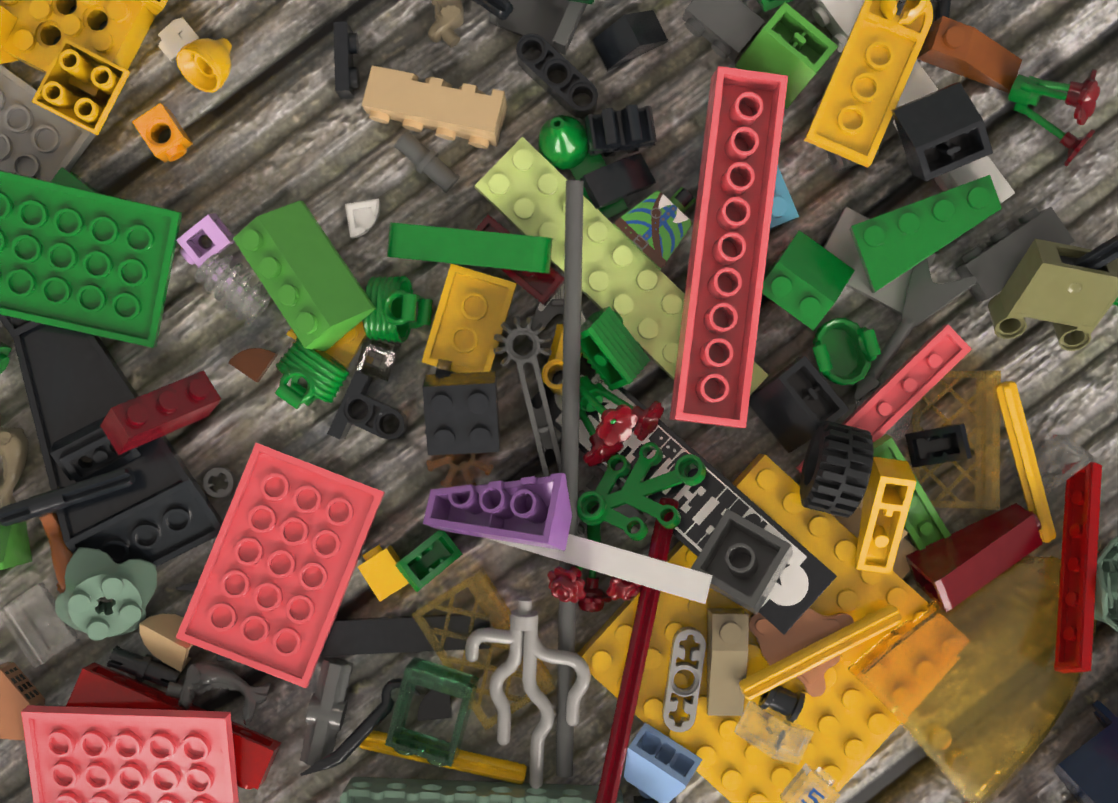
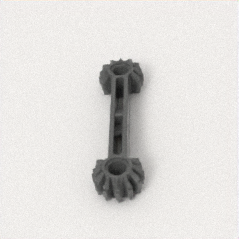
M514 316L513 322L516 329L512 330L506 322H503L501 327L509 335L505 337L501 334H495L494 339L505 342V346L495 348L494 354L507 352L508 355L500 362L503 367L511 359L516 361L543 474L546 477L550 476L544 454L547 449L554 451L559 473H561V454L537 360L538 353L551 355L552 351L548 348L540 347V343L550 342L552 338L551 335L538 337L537 334L545 328L543 323H540L534 331L530 329L533 323L532 316L527 317L525 327H521L519 316ZM518 335L529 336L533 341L532 350L524 355L515 352L512 345L515 337ZM526 362L532 363L542 400L540 408H534L532 405L523 365ZM580 490L578 492V499L583 493H585L584 490ZM578 517L577 532L583 535L586 531L583 525L580 524V521H583Z

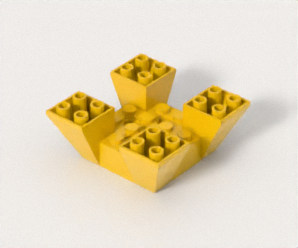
M0 0V64L21 61L45 73L31 102L98 136L130 74L128 69L155 17L164 9L168 0ZM77 5L75 11L69 14L70 9ZM107 21V25L102 30H99L100 25ZM61 35L59 42L53 45L54 40Z

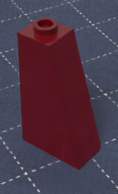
M1015 503L952 533L947 538H942L927 545L922 550L906 555V559L916 585L947 612L1041 546L1043 542L1039 530L1042 529V526L1033 511H1027Z

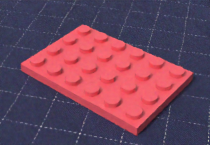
M255 443L176 638L307 688L385 492Z
M28 705L21 711L33 803H239L231 712Z

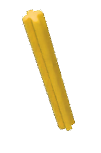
M1014 381L1002 382L996 386L995 391L1027 510L1033 511L1037 515L1042 529L1039 530L1042 542L1049 543L1056 538V531L1017 384Z
M887 605L739 682L740 690L746 699L752 700L900 624L902 621L901 614L896 606Z
M375 730L359 745L361 749L516 784H523L527 772L525 764Z

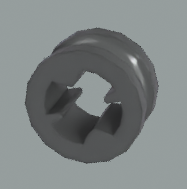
M222 467L209 470L203 479V487L206 493L215 498H226L232 495L237 486L234 473ZM222 474H225L227 479L224 481L229 482L226 489L220 488L216 492L213 489L216 484H212V479L214 476L221 477Z

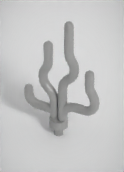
M521 597L518 598V609L511 611L510 630L479 628L467 638L465 657L469 662L477 661L479 645L482 642L510 644L509 657L497 667L491 675L489 683L490 697L497 709V742L500 745H507L511 737L510 702L503 691V683L508 676L516 671L523 657L522 680L524 691L529 699L538 707L541 714L540 721L532 732L529 782L532 788L538 789L543 785L544 742L553 728L555 715L553 705L537 685V658L551 664L568 665L576 671L577 678L568 692L566 702V722L569 726H576L580 721V702L589 688L591 674L585 659L577 653L550 649L541 643L538 637V612L532 610L531 598Z

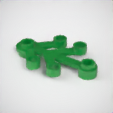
M648 442L640 448V457L622 489L611 493L617 479L627 476L631 470L630 462L623 455H613L608 460L607 470L596 490L585 492L579 497L577 501L578 517L588 525H599L605 521L624 530L625 534L632 540L640 541L648 533L646 523L639 517L628 518L614 510V508L627 504L656 518L663 527L673 529L681 521L679 511L672 505L659 504L647 498V496L682 483L687 486L698 485L706 476V467L699 457L687 454L679 458L676 462L675 470L643 481L650 467L658 465L663 458V452L658 445ZM656 450L654 457L646 458L649 451ZM619 462H623V467L620 470L615 471V465ZM691 469H698L696 475H694L693 477H688V473ZM599 504L598 510L591 514V508ZM669 512H674L672 520L665 522L664 516ZM636 524H640V530L637 533L632 534V527Z

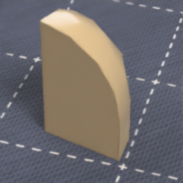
M158 614L140 622V636L152 655L170 667L182 672L191 660L188 654L189 650L193 647L192 644L176 638L184 617L176 614Z

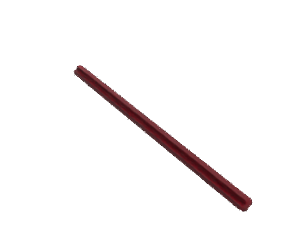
M662 497L659 501V504L672 505L678 510L679 502L676 499ZM674 512L667 513L664 516V521L672 520ZM657 519L655 520L648 557L667 562L674 528L667 529L663 527ZM643 585L641 586L596 803H616L660 596L659 590Z

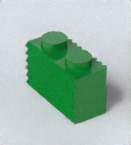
M610 306L593 313L581 325V353L587 359V363L591 364V368L596 370V374L600 375V379L604 380V384L608 385L609 390L613 391L633 382V379L651 361L644 352V349L624 326L622 317L614 312Z

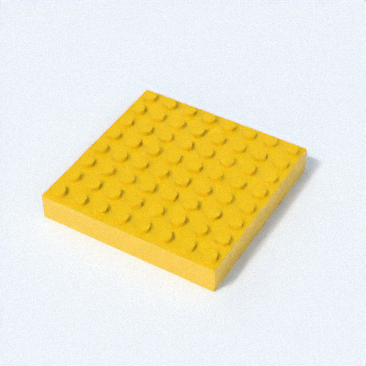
M759 453L732 484L837 576L810 608L821 615L847 613L856 622L887 605L896 606L901 614L902 621L900 624L841 653L839 662L827 669L824 674L826 689L821 696L813 697L808 694L802 682L796 677L781 684L780 686L794 693L800 691L805 694L803 708L793 723L787 721L785 715L775 710L760 708V696L752 700L744 698L743 716H708L707 608H743L749 614V618L754 613L709 588L705 604L660 591L635 715L643 723L646 722L703 759L696 771L731 803H802L801 800L803 799L806 803H815L812 799L808 798L813 788L825 797L822 799L813 792L812 796L818 800V803H829L973 643L893 570L891 574L856 570L855 560L858 538L831 514L803 507L800 497V485L767 455ZM679 541L669 552L667 562L691 569L698 556ZM640 593L632 597L631 600L624 601L577 653L585 659L590 668V674L617 699ZM693 627L700 631L706 642L696 718L689 730L674 732L666 726L662 716L672 640L674 634L679 629ZM750 630L746 678L770 666L761 653L756 636ZM688 635L687 640L680 641L679 645H682L685 649V658L682 660L677 657L676 663L688 662L694 666L696 665L697 660H690L691 648L698 647L699 644L694 641L693 635ZM680 670L674 676V684L681 689L688 688L693 684L694 675L689 670ZM672 693L671 698L677 697L678 705L677 710L674 712L670 711L669 715L673 716L675 723H680L682 717L688 716L683 710V699L685 698L690 701L692 696L681 697Z

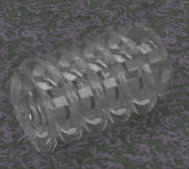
M216 253L200 266L194 276V280L198 283H205L204 289L209 293L215 292L214 298L219 302L225 301V309L228 311L235 310V318L239 321L245 320L244 324L248 326L265 311L271 296L268 292L262 296L259 294L263 286L261 282L253 286L249 285L253 277L252 273L249 272L242 277L239 275L243 268L241 263L233 267L229 266L233 255L228 254L220 258L219 253Z

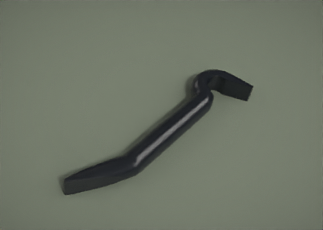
M396 678L388 681L382 689V702L334 752L325 756L300 775L304 776L326 770L343 763L392 711L395 701L391 698L393 689L400 688L404 692L420 696L421 693L406 679Z

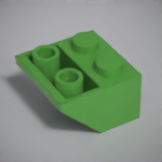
M784 2L762 28L735 64V67L737 69L787 75L788 82L784 108L788 109L838 48V45Z

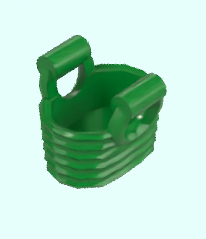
M399 275L396 277L374 276L368 280L365 293L376 308L363 319L365 334L370 340L375 339L377 341L381 339L382 341L387 340L394 343L398 341L403 343L407 340L411 329H417L424 325L431 326L433 300L413 294L411 281L405 275L401 277ZM418 302L417 321H415V319H416V303Z
M835 318L826 322L818 328L813 339L812 349L819 372H822L823 376L839 385L855 384L864 379L871 367V361H874L879 354H882L874 329L860 327L856 322L847 318Z
M297 337L296 341L292 342V346L288 347V352L284 353V357L280 358V362L276 363V368L283 376L280 379V384L275 394L296 409L303 403L309 407L316 399L332 403L336 393L340 392L339 388L343 386V381L349 375V370L324 351L305 349ZM301 377L306 380L307 389L299 384ZM291 379V386H288L287 383Z

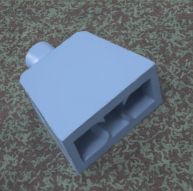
M645 722L627 749L624 778L627 782L638 788L640 795L644 798H653L659 803H669L686 788L703 759Z

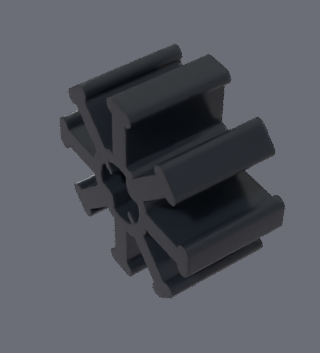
M637 104L626 105L621 111L606 108L601 110V114H589L585 117V128L589 154L591 156L604 154V157H611L620 151H626L628 154L639 152V148H651L657 142L651 106L638 108Z

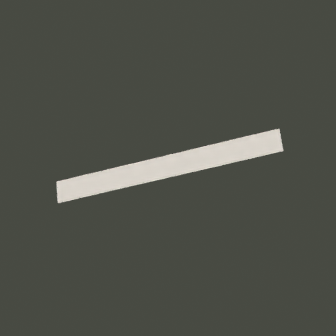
M571 534L568 535L565 551L489 539L703 604L706 603L713 576Z

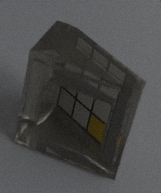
M366 337L362 344L356 370L388 382L402 343L398 341L395 343L393 341L388 342L387 340L382 341L381 339L376 341Z

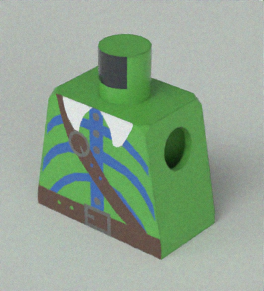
M680 187L670 199L657 190L618 218L613 225L661 270L693 224L684 213L696 200L683 187Z

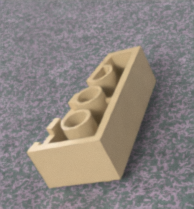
M372 65L362 101V107L367 114H370V119L388 124L389 120L402 122V127L415 132H422L423 128L436 131V136L446 140L454 141L456 136L468 139V144L477 148L488 149L489 145L498 146L507 111L505 91L492 89L490 96L478 90L476 85L463 83L459 89H455L444 79L428 77L425 78V82H419V77L413 73Z

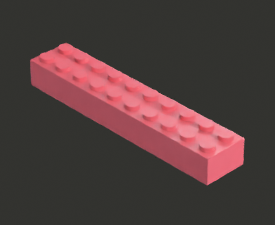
M718 66L711 77L669 420L746 428L787 91V75Z

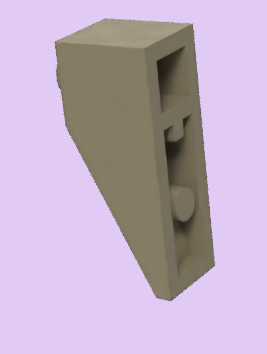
M707 608L708 716H743L745 697L740 690L739 682L745 679L747 674L749 614L743 608Z

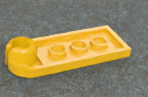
M864 0L804 141L867 168L871 166L892 118L891 110L895 109L931 27L933 8L930 0H906L900 15L896 14L898 10L896 6L899 0Z

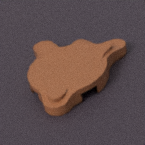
M809 607L785 635L759 612L757 615L752 614L750 616L749 630L756 636L764 659L769 665H772L854 623V620L847 613L821 615ZM840 654L796 677L802 682L808 694L813 697H819L825 692L824 674L827 669L839 662Z

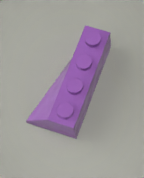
M564 473L551 474V476L539 478L532 476L508 482L493 481L489 482V484L477 486L470 484L431 489L423 524L445 532L565 551L572 520L566 475Z

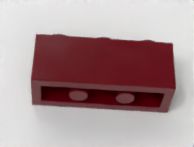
M203 370L111 407L100 426L117 454L120 455L208 417L221 401V398Z

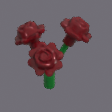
M587 524V539L601 543L600 524ZM557 566L554 571L551 570L547 574L550 580L548 587L551 589L552 596L559 598L562 602H578L580 610L591 613L600 612L603 610L604 603H609L612 600L615 601L619 598L625 601L631 600L632 597L637 596L641 592L642 586L611 576L610 586L606 593H604L599 588V578L596 577V571L589 570V577H585L584 581L580 578L583 567L579 566L570 567L569 570Z

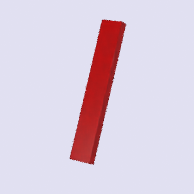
M1095 462L1067 468L1054 664V670L1061 673L1091 671L1102 478V465Z

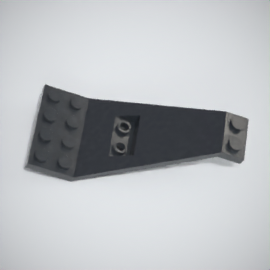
M0 315V321L14 341L51 490L126 466L132 469L135 476V483L129 487L56 511L64 543L72 554L79 547L94 548L107 553L117 564H121L129 559H143L158 567L217 537L223 520L165 435L118 455L100 426L111 407L139 397L101 339L92 334ZM83 456H88L92 459V461L86 463L83 462L80 458Z

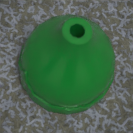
M565 115L554 116L546 121L540 129L538 136L539 153L555 168H573L580 164L587 156L589 147L586 129L577 119Z

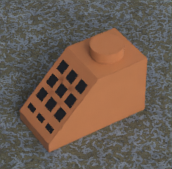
M6 662L0 665V739L25 741L21 711L28 705L45 706V698L14 662Z

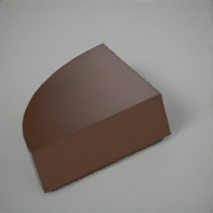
M250 348L237 353L228 363L255 382H259L278 354L267 349Z

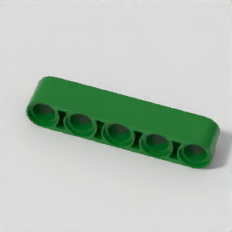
M390 222L387 257L550 273L553 238Z

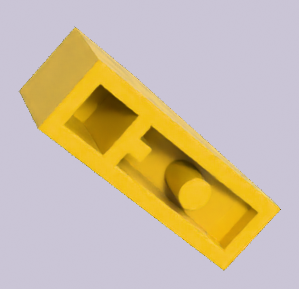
M873 457L872 470L863 497L855 560L856 570L891 574L917 482L908 461Z

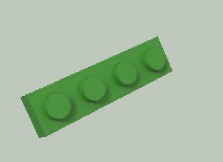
M888 434L873 442V457L906 461L893 438ZM917 480L904 529L908 532L907 535L915 548L922 550L927 545L942 538H947L951 534Z

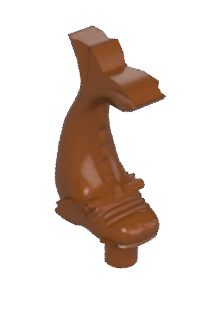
M54 512L39 517L49 540L53 567L58 580L56 586L61 594L66 589L65 571L73 554L64 543L59 520Z

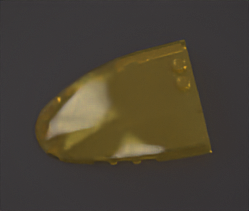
M1025 556L947 612L933 601L927 605L928 611L913 621L905 620L848 667L850 673L896 717L966 799L965 803H992L1008 786L1049 734L1070 702L1083 672L1061 673L1054 670L1061 559L1055 556ZM1095 618L1093 628V640L1096 634L1097 620Z

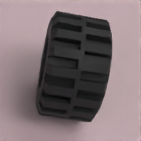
M827 420L821 423L812 436L802 467L800 497L803 507L844 518H849L863 499L872 470L874 449L872 435L869 431Z

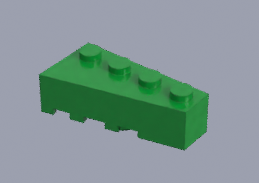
M987 175L852 225L850 232L872 293H875L1002 209L991 176Z

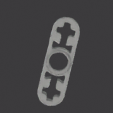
M693 627L679 629L674 634L672 640L662 716L666 726L674 732L689 730L696 718L706 642L700 631ZM688 635H693L694 641L699 643L698 647H692L690 651V660H697L695 666L688 662L676 663L677 657L682 660L685 658V649L679 643L680 641L687 640ZM680 670H689L694 675L693 684L685 689L677 687L674 684L675 674ZM672 693L681 697L692 696L690 701L685 698L683 699V710L688 716L682 717L680 723H675L673 716L669 715L670 711L674 712L677 710L678 705L677 697L671 698Z

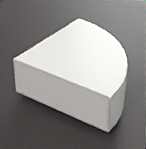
M379 199L345 204L351 239L361 237L373 228L380 214L381 204Z

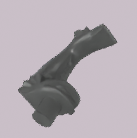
M198 662L188 667L184 684L169 682L166 696L179 698V707L188 710L192 706L194 699L204 694L207 690L210 691L213 688L218 690L221 688L223 690L239 691L244 697L242 716L243 722L246 725L252 721L256 705L267 700L271 682L257 687L250 686L239 675L226 667L211 662Z

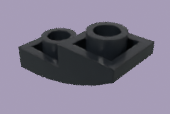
M641 153L608 164L580 178L581 181H584V188L595 209L619 202L624 197L646 190L656 183Z

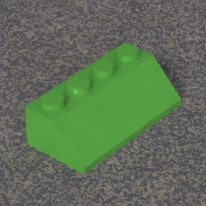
M299 200L257 216L233 238L305 349L327 351L376 309L304 201Z

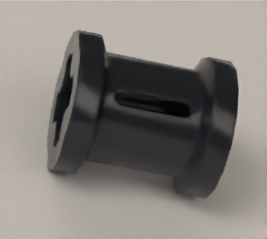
M779 685L760 696L759 707L764 710L766 708L775 710L785 715L787 721L793 723L803 708L805 694L800 691L794 693Z

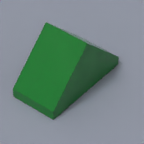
M438 530L398 561L395 566L412 588L418 592L463 554L445 531Z

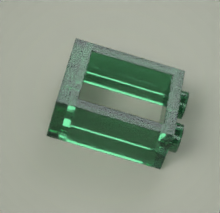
M414 657L405 667L385 745L394 748L399 754L406 756L414 754L426 758L429 763L435 766L447 765L451 767L461 749L480 677ZM416 685L462 699L451 742L404 728Z

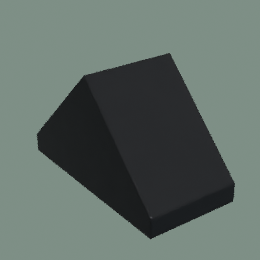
M649 10L624 14L595 37L592 42L608 72L667 43L668 39L654 11Z
M964 423L905 434L912 468L972 458Z

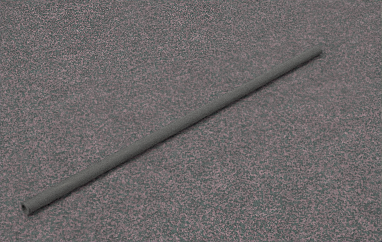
M568 180L566 181L561 473L566 475L572 512L569 534L577 536L584 181ZM559 561V566L566 570L576 566ZM559 600L558 650L575 653L576 603ZM558 664L556 776L568 778L573 776L574 726H569L566 722V702L568 692L575 683V670L571 666Z

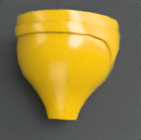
M209 38L196 39L182 47L176 57L178 68L188 82L197 89L213 93L224 85L230 74V51L232 45L225 38L218 40Z

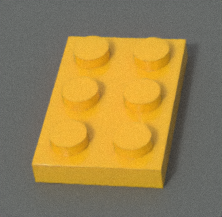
M450 264L421 362L437 367L438 359L452 361L450 371L455 373L491 372L496 356L494 349L500 343V341L494 339L495 334L502 335L503 333L501 324L507 320L517 283Z

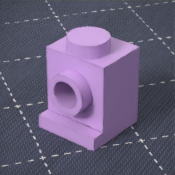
M213 213L205 216L176 239V241L181 246L179 252L189 264H196L199 268L206 265L233 244L235 236L218 215ZM204 235H207L212 240V245L209 248L202 245L201 240Z

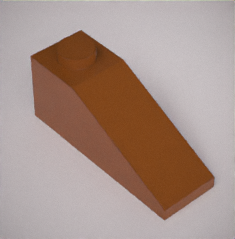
M945 16L940 17L931 24L917 57L918 60L1010 93L1022 59L976 28Z

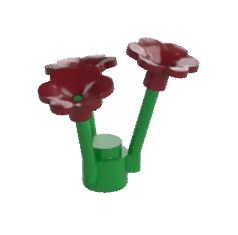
M1092 69L1083 83L1070 81L1069 84L1042 80L1031 75L1026 77L1019 74L1008 96L1009 101L1016 103L1013 110L1025 114L1061 140L1059 143L1068 149V156L1063 164L1067 167L1096 131L1091 129L1087 134L1079 138L1069 131L1064 133L1030 109L1029 105L1037 106L1042 95L1063 100L1066 105L1076 107L1074 119H1077V124L1084 125L1088 117H1091L1094 113L1096 100L1100 94V87L1097 86L1098 82L1095 81L1097 70Z
M580 377L579 417L590 435L589 441L592 445V449L583 456L584 462L590 467L596 466L600 462H607L613 455L623 449L624 445L622 442L630 438L632 428L635 425L634 435L637 436L638 440L643 441L648 434L656 429L659 419L664 412V407L661 406L659 401H654L645 410L638 405L632 406L608 391L601 383L594 384L588 377ZM603 397L618 407L616 409H606L602 405ZM597 410L601 414V422L597 425L596 430L586 411L593 412Z

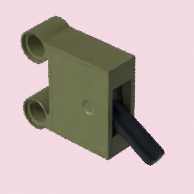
M1118 235L1093 250L1035 238L1000 294L994 296L989 301L988 308L995 334L1002 339H1012L1020 336L1026 330L1025 317L1052 322L1059 346L1062 349L1076 351L1086 347L1092 339V331L1118 297Z

